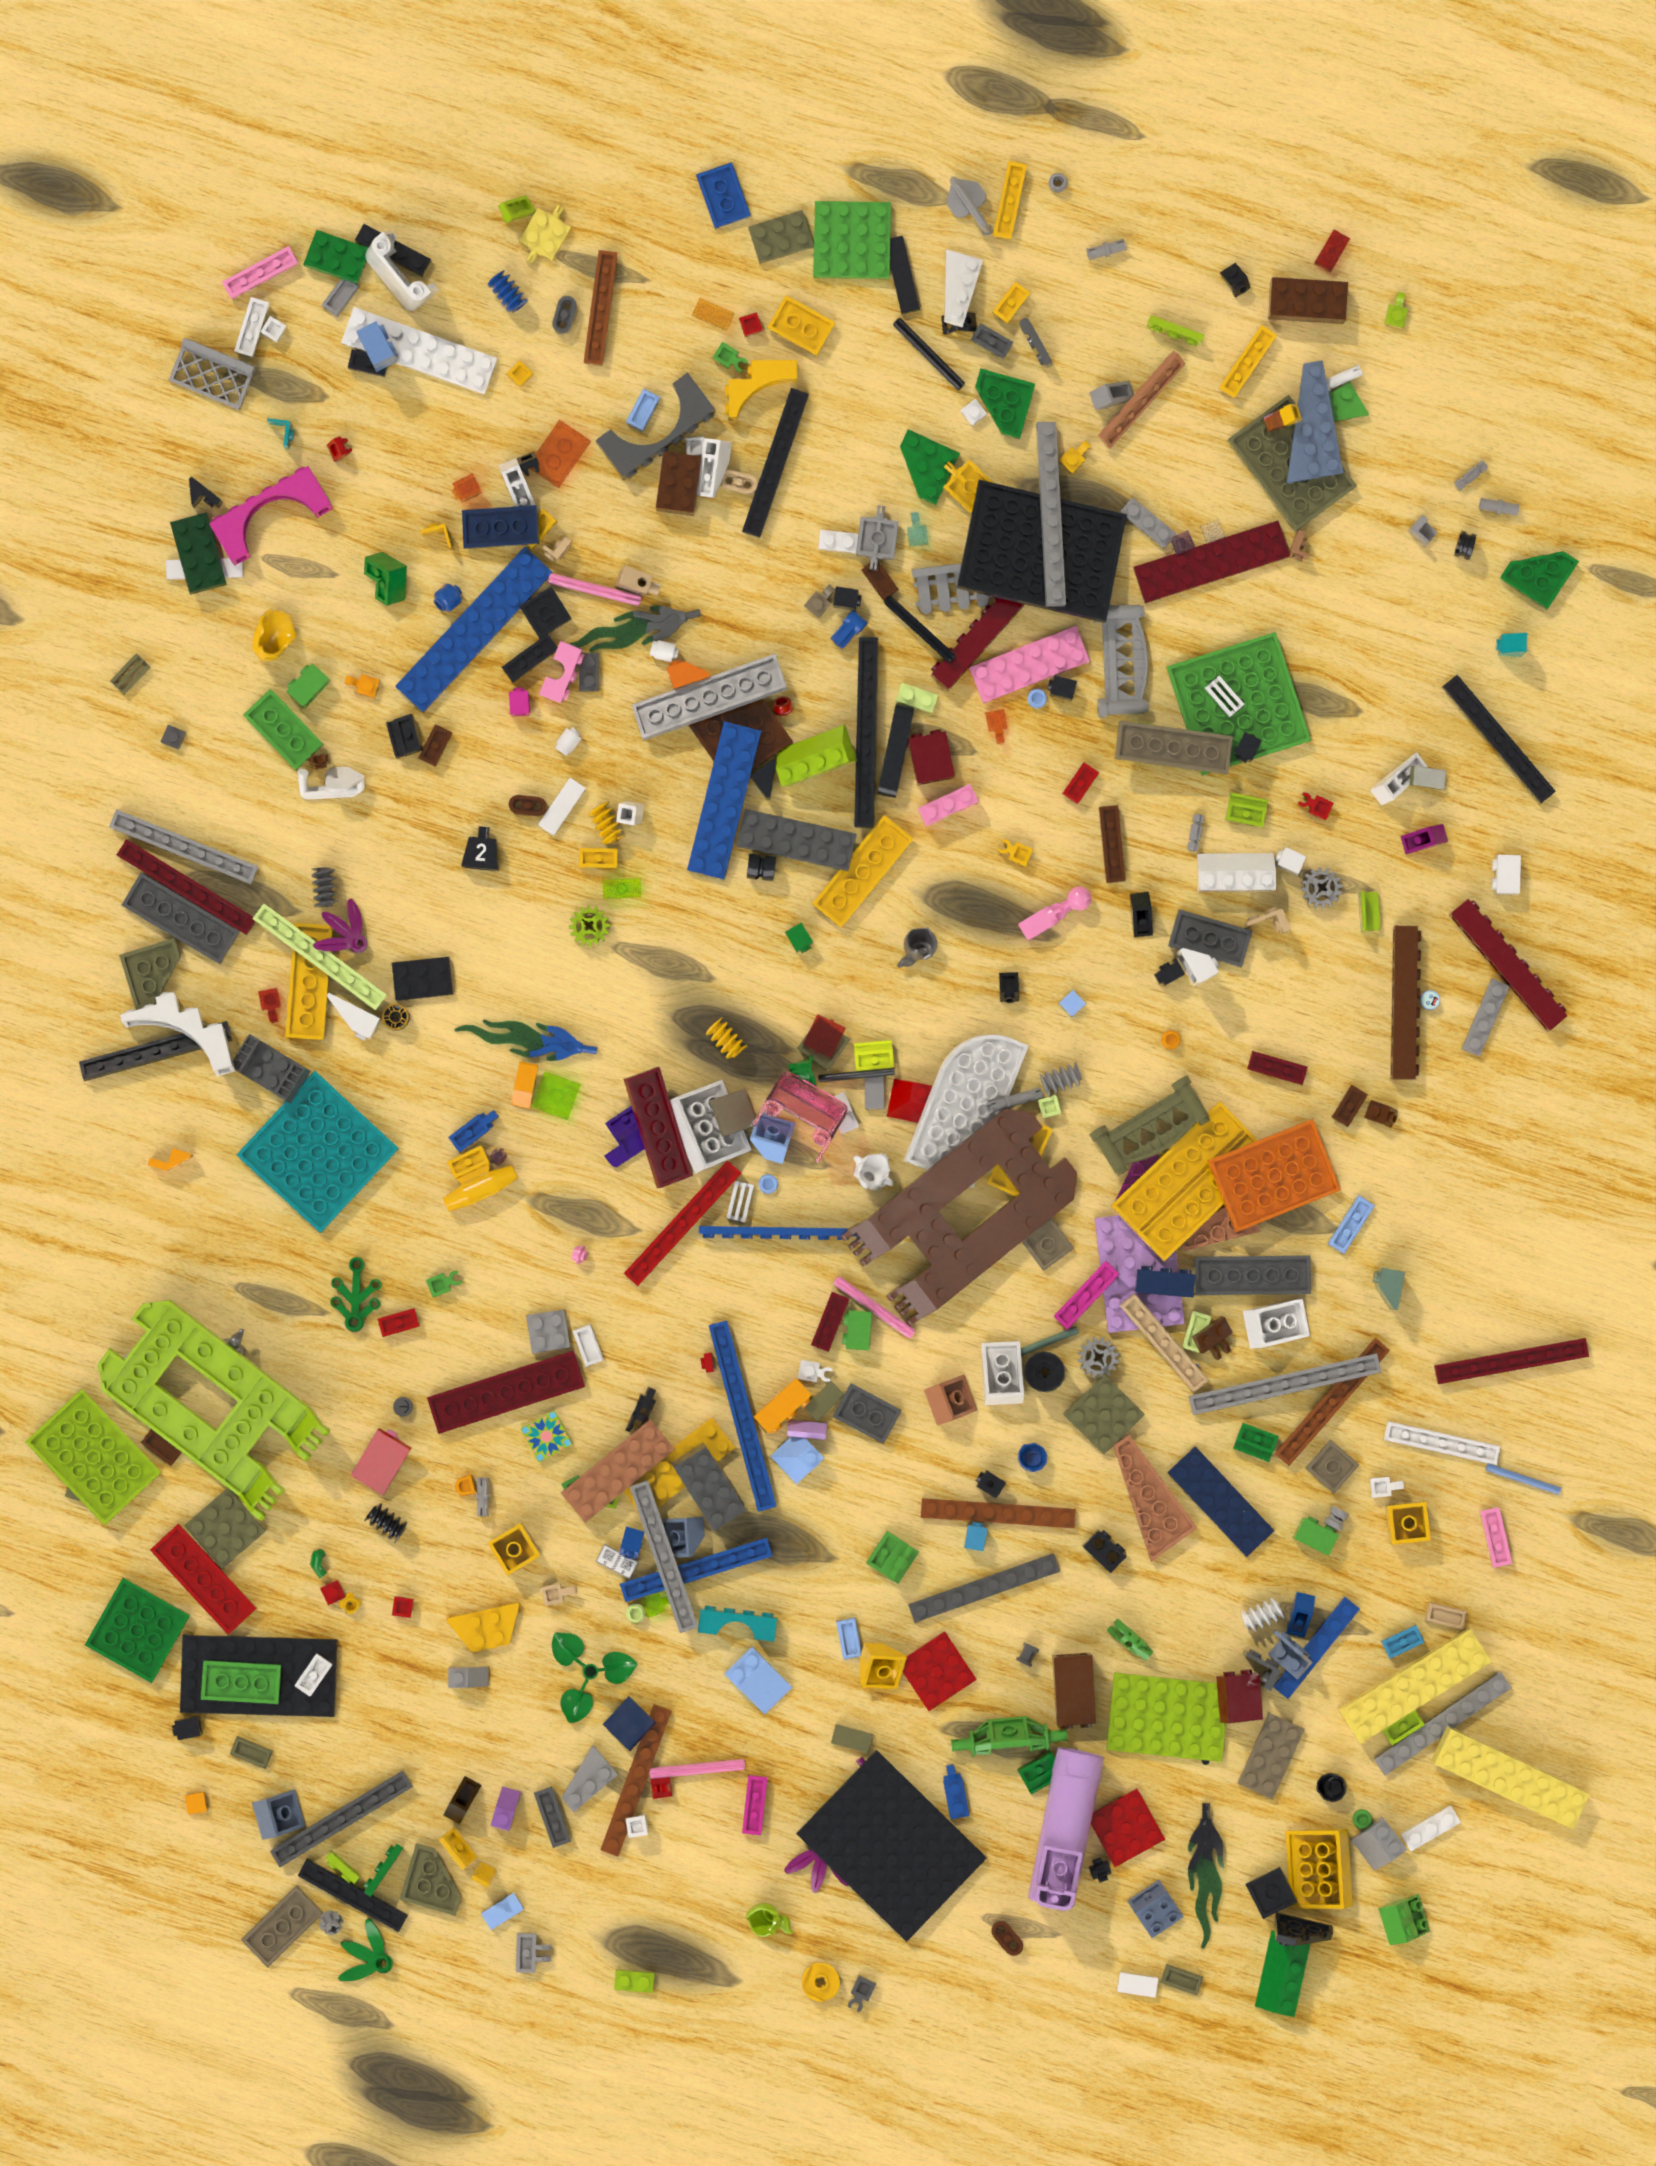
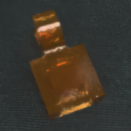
M1004 709L985 712L988 732L994 731L997 744L1004 743L1002 730L1008 728Z

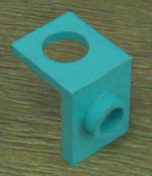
M267 418L269 425L286 426L283 446L285 449H289L290 441L294 439L292 423L287 420Z

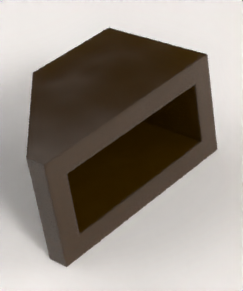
M464 1776L443 1816L461 1824L482 1785Z

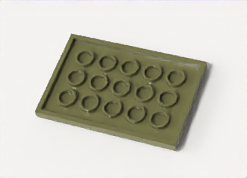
M1287 395L1227 441L1296 532L1355 489L1357 485L1343 466V474L1286 484L1295 424L1268 432L1263 417L1284 408L1286 405L1296 404L1290 395Z

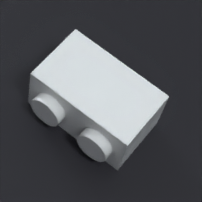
M1496 855L1495 859H1492V871H1495V878H1492L1491 888L1495 890L1494 894H1520L1521 855Z

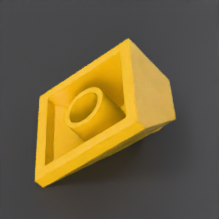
M864 1642L860 1655V1686L862 1688L898 1689L907 1658L906 1655L883 1643Z

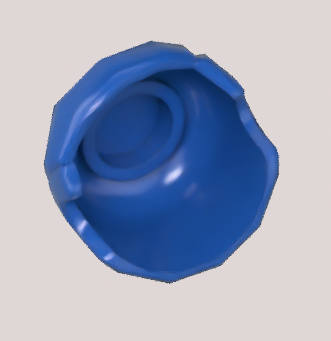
M1037 1443L1024 1444L1018 1452V1461L1024 1470L1037 1472L1045 1467L1047 1453Z

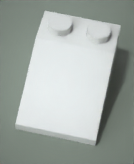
M1303 1298L1243 1311L1250 1349L1264 1348L1310 1336Z
M1020 1341L982 1343L984 1405L1023 1403L1024 1386Z

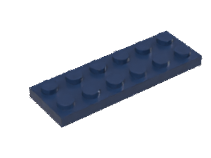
M1196 1446L1167 1472L1246 1557L1275 1531Z

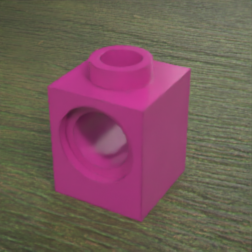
M513 688V691L509 692L511 717L530 716L528 690L524 691V688Z

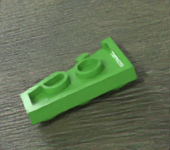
M1350 382L1329 393L1334 422L1369 415Z

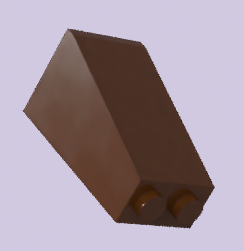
M1089 1652L1052 1655L1057 1726H1061V1729H1072L1073 1725H1080V1728L1092 1727V1724L1096 1723L1092 1654Z

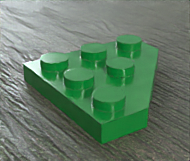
M980 368L975 385L976 391L1001 435L1020 440L1035 383Z
M908 429L900 445L902 455L918 498L936 506L943 487L951 474L944 466L949 461L954 466L960 453Z
M1564 551L1511 561L1499 579L1547 610L1579 561Z

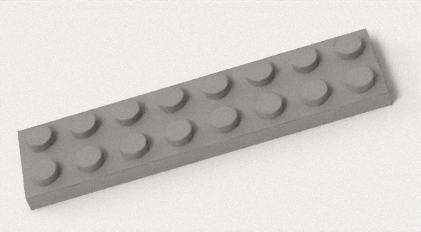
M772 654L632 705L642 739L646 741L788 689L777 656Z

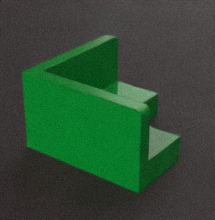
M384 552L366 556L364 575L376 581L375 599L387 606L404 601L407 566Z

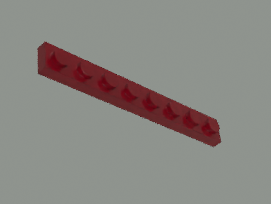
M125 840L116 854L121 859L245 935H248L256 921L252 919L253 916L129 840Z
M1586 1338L1434 1365L1437 1384H1444L1589 1357Z

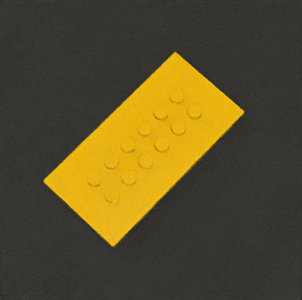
M1221 1101L1208 1112L1209 1122L1202 1126L1196 1123L1110 1206L1163 1262L1224 1204L1207 1161L1258 1141Z

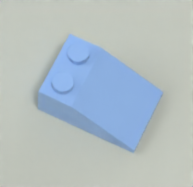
M753 1646L724 1673L764 1714L793 1688Z

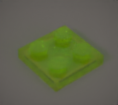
M545 1071L532 1108L568 1120L581 1084Z

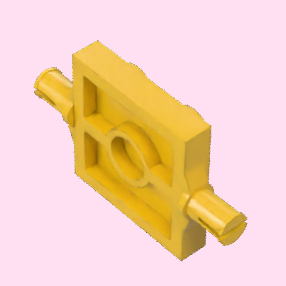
M970 459L958 469L949 461L944 468L952 475L943 489L971 514L978 480L994 482Z

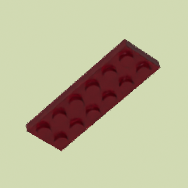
M654 1067L624 1078L623 1080L656 1187L663 1188L693 1176L660 1067Z

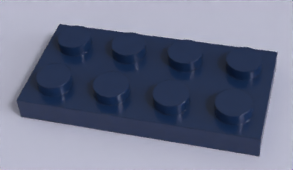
M537 505L462 510L464 549L540 544Z

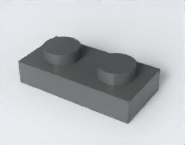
M981 323L971 338L972 342L1003 360L1013 345V341Z
M582 653L585 656L582 664L579 665V692H598L599 653Z

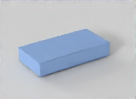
M643 388L626 423L643 432L661 398Z
M855 1618L836 1621L843 1660L859 1657L861 1655V1646Z
M512 1893L483 1911L481 1915L492 1930L524 1910V1907L515 1893Z

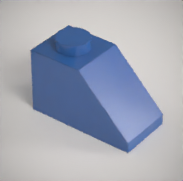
M1296 1592L1286 1634L1305 1638L1314 1611L1315 1596Z

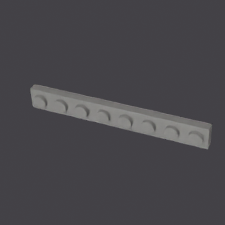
M117 809L109 826L114 830L251 885L259 868L256 865Z
M647 1480L630 1486L679 1632L683 1633L697 1628L698 1625L649 1482Z
M1499 1671L1427 1721L1424 1726L1374 1758V1761L1386 1776L1442 1737L1447 1726L1455 1728L1512 1687Z

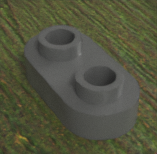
M563 296L558 301L552 322L553 329L558 334H566L571 330L577 309L576 301L571 296ZM570 304L571 308L569 310L564 309V305ZM564 322L566 323V326L564 328H560L559 323Z

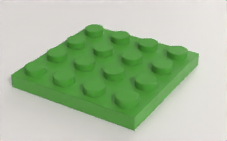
M815 201L813 278L890 279L891 202Z

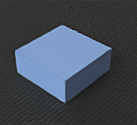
M1074 990L1059 1002L1071 1017L1086 1004Z

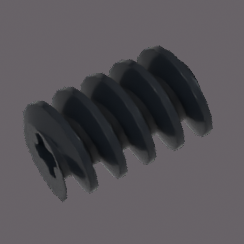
M382 1503L372 1508L364 1521L371 1519L370 1526L377 1523L376 1530L383 1528L382 1534L385 1535L389 1532L388 1539L396 1537L394 1541L396 1543L406 1530L407 1522L405 1521L400 1524V1516L394 1520L395 1513L392 1512L388 1515L389 1508L381 1510Z

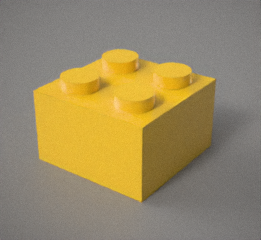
M1425 1501L1385 1505L1390 1544L1431 1540L1427 1503Z
M522 1522L488 1542L489 1547L507 1576L541 1556Z

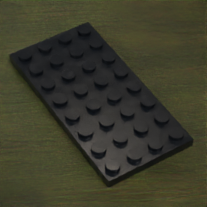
M182 1635L180 1713L335 1717L337 1639ZM319 1654L333 1665L310 1697L295 1687V1684L314 1656ZM203 1661L281 1665L279 1704L201 1700Z

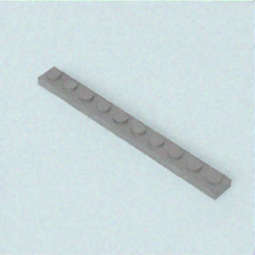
M1037 422L1036 436L1046 606H1065L1066 595L1056 422Z
M1376 1353L1189 1396L1193 1415H1198L1381 1373V1368Z

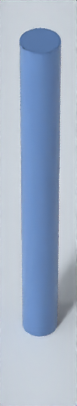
M1489 1463L1486 1466V1471L1557 1495L1560 1494L1561 1487Z

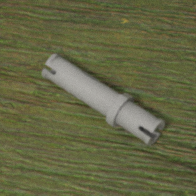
M1040 1087L1010 1096L1004 1095L1000 1099L986 1102V1107L990 1114L1003 1109L1010 1110L1011 1107L1042 1099L1043 1092L1040 1091Z

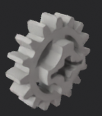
M1319 867L1317 872L1314 869L1311 870V876L1309 874L1305 875L1307 881H1301V884L1305 885V887L1300 889V891L1306 893L1302 898L1309 899L1308 905L1313 902L1314 908L1321 905V908L1324 909L1325 904L1331 907L1333 906L1332 900L1334 902L1338 901L1336 895H1342V892L1338 891V889L1342 888L1343 885L1337 883L1340 877H1334L1335 871L1330 874L1329 868L1322 871V868ZM1320 875L1326 876L1323 880H1318L1315 877ZM1327 881L1324 887L1325 891H1321L1316 895L1319 889L1317 884L1322 885ZM1331 881L1334 885V892L1330 889ZM1309 884L1313 887L1312 895L1309 891ZM1321 896H1325L1326 898H1328L1324 901L1317 900V898Z
M1093 1337V1342L1087 1339L1088 1345H1081L1083 1352H1078L1082 1358L1077 1361L1083 1363L1080 1369L1086 1368V1375L1092 1372V1378H1095L1097 1374L1101 1377L1103 1373L1109 1376L1110 1369L1116 1370L1113 1364L1119 1363L1115 1359V1356H1118L1119 1353H1114L1113 1351L1116 1349V1346H1110L1111 1340L1105 1343L1104 1337H1101L1100 1341ZM1095 1345H1103L1106 1349L1098 1350ZM1089 1349L1091 1352L1090 1359L1086 1361L1085 1356ZM1094 1351L1098 1354H1103L1101 1358L1103 1365L1099 1361L1093 1360L1095 1358ZM1111 1354L1110 1364L1107 1365L1106 1358ZM1093 1365H1099V1367L1102 1370L1097 1371L1091 1369L1090 1367Z

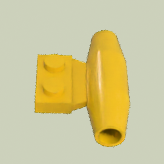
M482 1145L447 1161L454 1179L461 1185L444 1196L443 1201L449 1212L471 1206L500 1192L516 1181L518 1176L512 1165L490 1171V1162Z

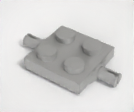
M877 506V515L875 517H861L856 555L871 559L869 570H873V563H875L874 571H877L878 560L880 559L894 560L899 521L884 518L885 506H882L881 513V506Z

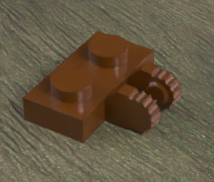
M1220 1316L1192 1336L1200 1353L1204 1354L1210 1350L1213 1357L1217 1360L1222 1358L1220 1350L1215 1346L1218 1343L1226 1354L1231 1352L1225 1338L1233 1332L1223 1316Z

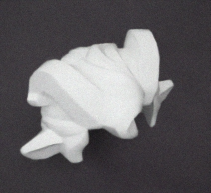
M872 1154L864 1158L857 1155L853 1157L856 1162L853 1175L860 1181L863 1188L878 1191L886 1185L893 1186V1181L889 1178L890 1166L887 1154Z

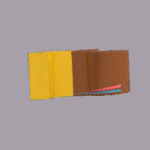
M1297 404L1286 405L1284 408L1263 417L1268 432L1302 421Z

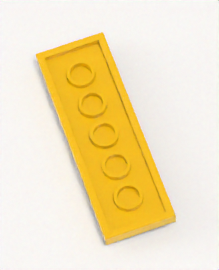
M884 815L853 852L849 871L839 870L813 901L812 905L842 928L914 839Z
M294 923L296 928L315 942L332 938L333 929L329 925ZM292 949L285 1037L324 1040L329 975L294 949Z
M711 1417L674 1446L675 1449L631 1486L648 1480L657 1508H659L686 1487L671 1463L703 1442L716 1462L736 1447ZM629 1486V1487H628L625 1491H623V1492H624L625 1495L629 1498V1500L632 1502V1504L636 1507V1504H635V1501H634V1498H633V1495H632V1492H631L630 1486Z

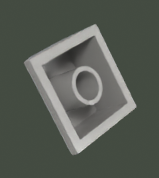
M1382 1816L1351 1839L1374 1871L1392 1862L1407 1850Z

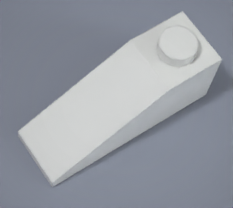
M704 438L697 488L698 496L715 498L730 461L732 442Z
M516 458L498 465L514 505H535Z
M1417 752L1381 779L1370 790L1381 805L1394 800L1409 786L1411 766L1428 768Z
M328 993L327 997L349 1027L356 1032L355 1036L364 1041L366 1038L371 1040L381 1019Z

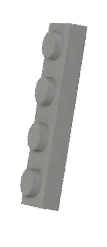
M1494 979L1490 980L1461 1048L1462 1050L1478 1057L1481 1055L1509 985Z

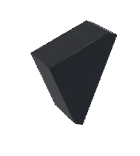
M771 760L750 775V778L766 800H770L776 760Z

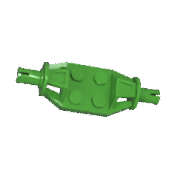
M1027 1716L988 1719L974 1731L970 1730L968 1738L951 1739L952 1752L969 1750L972 1753V1757H975V1755H991V1749L1029 1746L1030 1751L1045 1748L1049 1750L1051 1742L1068 1741L1067 1729L1049 1731L1047 1723L1042 1725ZM1031 1730L1042 1733L1043 1736L1031 1734ZM986 1734L987 1738L976 1742V1739Z

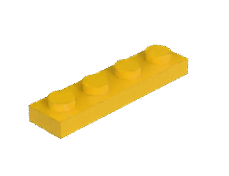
M1008 161L993 232L994 237L1012 239L1027 168L1026 164Z
M1261 325L1218 389L1235 399L1277 335Z

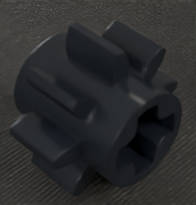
M1101 1857L1092 1860L1093 1865L1089 1866L1092 1879H1098L1100 1883L1107 1881V1875L1112 1874L1108 1861H1102Z

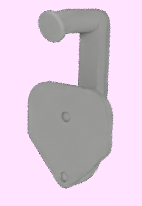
M951 177L947 205L952 213L958 218L966 217L971 213L981 228L982 233L990 235L993 228L978 210L986 201V194L980 184L975 181Z

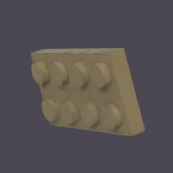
M1268 1713L1237 1783L1273 1800L1305 1729Z

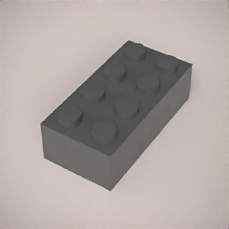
M704 1442L671 1463L713 1531L746 1511Z

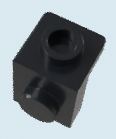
M1236 262L1220 272L1221 278L1231 288L1234 297H1238L1251 288L1247 275Z

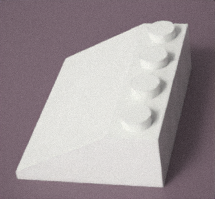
M723 1080L670 1100L683 1145L694 1173L751 1151L744 1130L724 1137L721 1136L709 1101L728 1094Z

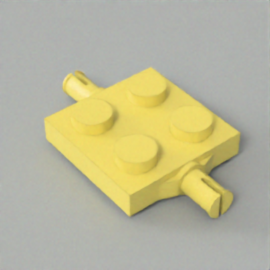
M557 205L553 214L546 213L537 208L519 242L527 246L531 251L525 260L526 262L530 261L529 264L533 265L537 255L544 256L552 261L570 231L571 227L559 219L564 210L563 207L560 208V205Z

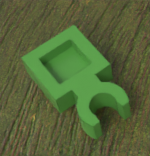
M724 342L721 343L712 357L713 360L727 369L733 365L738 373L743 372L738 367L739 363L748 364L745 358H737L739 352Z
M458 1271L451 1272L449 1277L442 1273L426 1280L433 1298L451 1291L449 1285H460L462 1283V1280L458 1282L453 1280V1276L458 1274Z

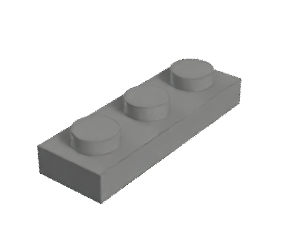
M1131 498L1120 511V513L1127 514V520L1163 549L1176 535L1171 528L1134 498Z

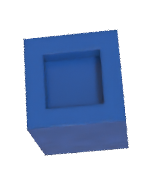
M626 1527L619 1554H622L627 1559H638L645 1532Z

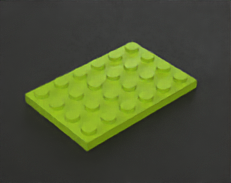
M83 1389L77 1392L25 1441L104 1526L162 1473Z
M1114 1672L1106 1750L1222 1762L1226 1723H1220L1217 1683Z

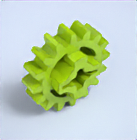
M588 905L585 911L580 907L581 912L579 914L574 912L575 919L570 918L573 925H570L569 929L574 930L570 935H576L577 937L574 941L577 943L581 940V946L588 943L590 948L594 942L599 946L598 940L605 941L603 935H609L606 928H609L610 924L605 923L609 918H603L604 911L602 910L598 913V907L591 910L590 905ZM594 914L595 916H593L592 918H585L583 915ZM583 920L586 923L588 922L589 924L593 922L594 924L592 926L596 933L593 930L591 931L590 929L586 931V926ZM600 920H601V922H602V931H601V932L598 930V926H597V924L600 922ZM578 921L581 923V930L579 931V933L577 931ZM594 935L596 938L585 939L584 937Z

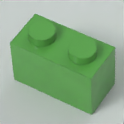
M313 663L310 666L306 665L300 673L302 675L297 680L293 679L287 687L289 689L286 691L304 709L331 682Z
M849 1310V1314H845L844 1325H847V1333H843L842 1344L846 1345V1349L869 1350L872 1312Z
M1310 1516L1307 1519L1302 1517L1293 1538L1329 1556L1339 1536L1335 1533L1336 1529L1328 1525L1322 1527L1318 1525V1520Z

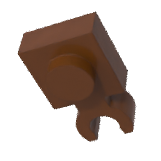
M328 754L312 755L309 758L310 766L315 767L316 770L327 768V765L331 764Z

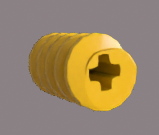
M609 801L596 806L589 813V817H595L592 823L598 824L595 829L601 831L599 837H605L602 841L604 845L617 842L626 836H619L623 829H616L619 822L612 821L616 815H609L613 808H606L610 803Z
M720 1018L707 1030L706 1035L713 1034L711 1041L718 1040L716 1047L723 1046L721 1053L728 1052L726 1058H734L747 1045L741 1047L740 1045L743 1040L736 1041L735 1039L738 1034L731 1035L730 1033L733 1028L725 1029L728 1023H720L722 1020Z

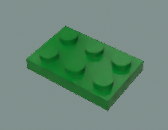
M316 230L303 265L304 267L358 285L367 262L365 255L368 247Z

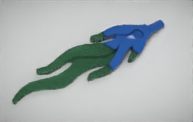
M485 1019L483 1020V1023L491 1028L508 1029L511 1031L502 1034L488 1032L474 1025H463L454 1029L455 1032H473L490 1044L520 1045L528 1050L522 1051L512 1048L509 1051L523 1057L533 1058L557 1052L547 1057L548 1061L563 1060L574 1054H581V1052L597 1054L598 1048L583 1045V1043L577 1041L570 1033L560 1027L543 1025L541 1023H536V1026L544 1031L553 1033L555 1036L548 1037L540 1034L530 1026L518 1021L489 1022Z

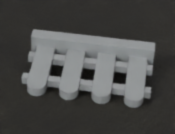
M961 563L911 569L912 577L917 578V582H913L914 587H918L919 602H916V607L920 606L923 614H929L932 611V605L939 604L941 611L947 612L951 608V602H958V606L961 609H967L970 606L969 600L977 599V604L980 607H986L989 603L988 598H991V596L979 593L969 595L968 591L956 588L957 597L950 598L948 583L955 582L957 587ZM954 572L955 577L947 578V573ZM935 575L936 580H928V576ZM929 585H937L938 599L931 600Z

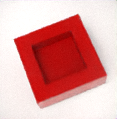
M757 312L739 318L744 337L763 332Z
M704 1353V1357L700 1358L702 1369H706V1373L714 1372L712 1353Z
M339 1580L320 1588L327 1605L346 1597Z
M394 1596L392 1616L411 1618L414 1599Z

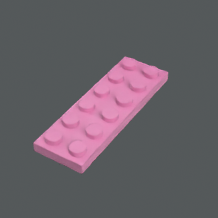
M1074 626L969 667L984 704L1086 664L1090 660L1077 627Z

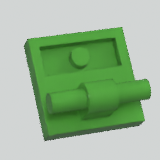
M886 1531L866 1563L893 1582L899 1584L919 1551L889 1531Z

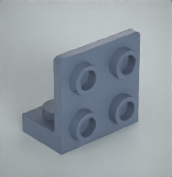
M1275 1630L1273 1633L1280 1641L1268 1655L1298 1680L1313 1663L1308 1658L1310 1654L1285 1632L1282 1631L1280 1634Z
M1160 1880L1127 1900L1151 1938L1183 1918L1182 1913Z

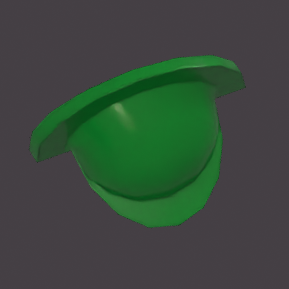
M810 1054L807 1060L788 1064L790 1072L784 1074V1077L791 1079L794 1085L806 1088L811 1093H814L817 1088L816 1080L811 1070L813 1055Z

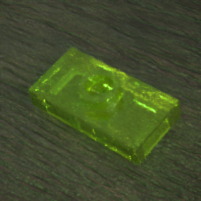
M641 878L602 880L603 899L642 898Z

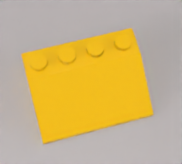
M1348 1828L1286 1831L1288 1882L1298 1900L1297 1903L1290 1906V1909H1345L1353 1906Z

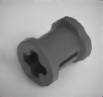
M1024 1642V1648L1016 1660L1032 1667L1031 1662L1036 1652H1039V1649Z

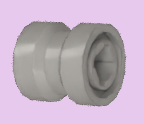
M1332 1506L1330 1515L1325 1519L1324 1523L1341 1531L1343 1522L1347 1520L1349 1514Z

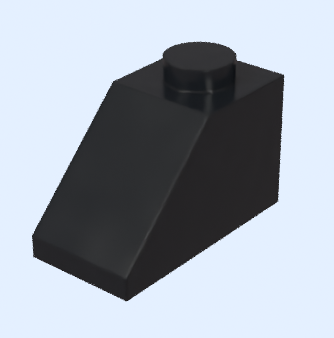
M1149 892L1130 894V910L1134 938L1152 936V906Z

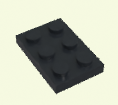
M449 956L392 963L396 1001L453 995Z

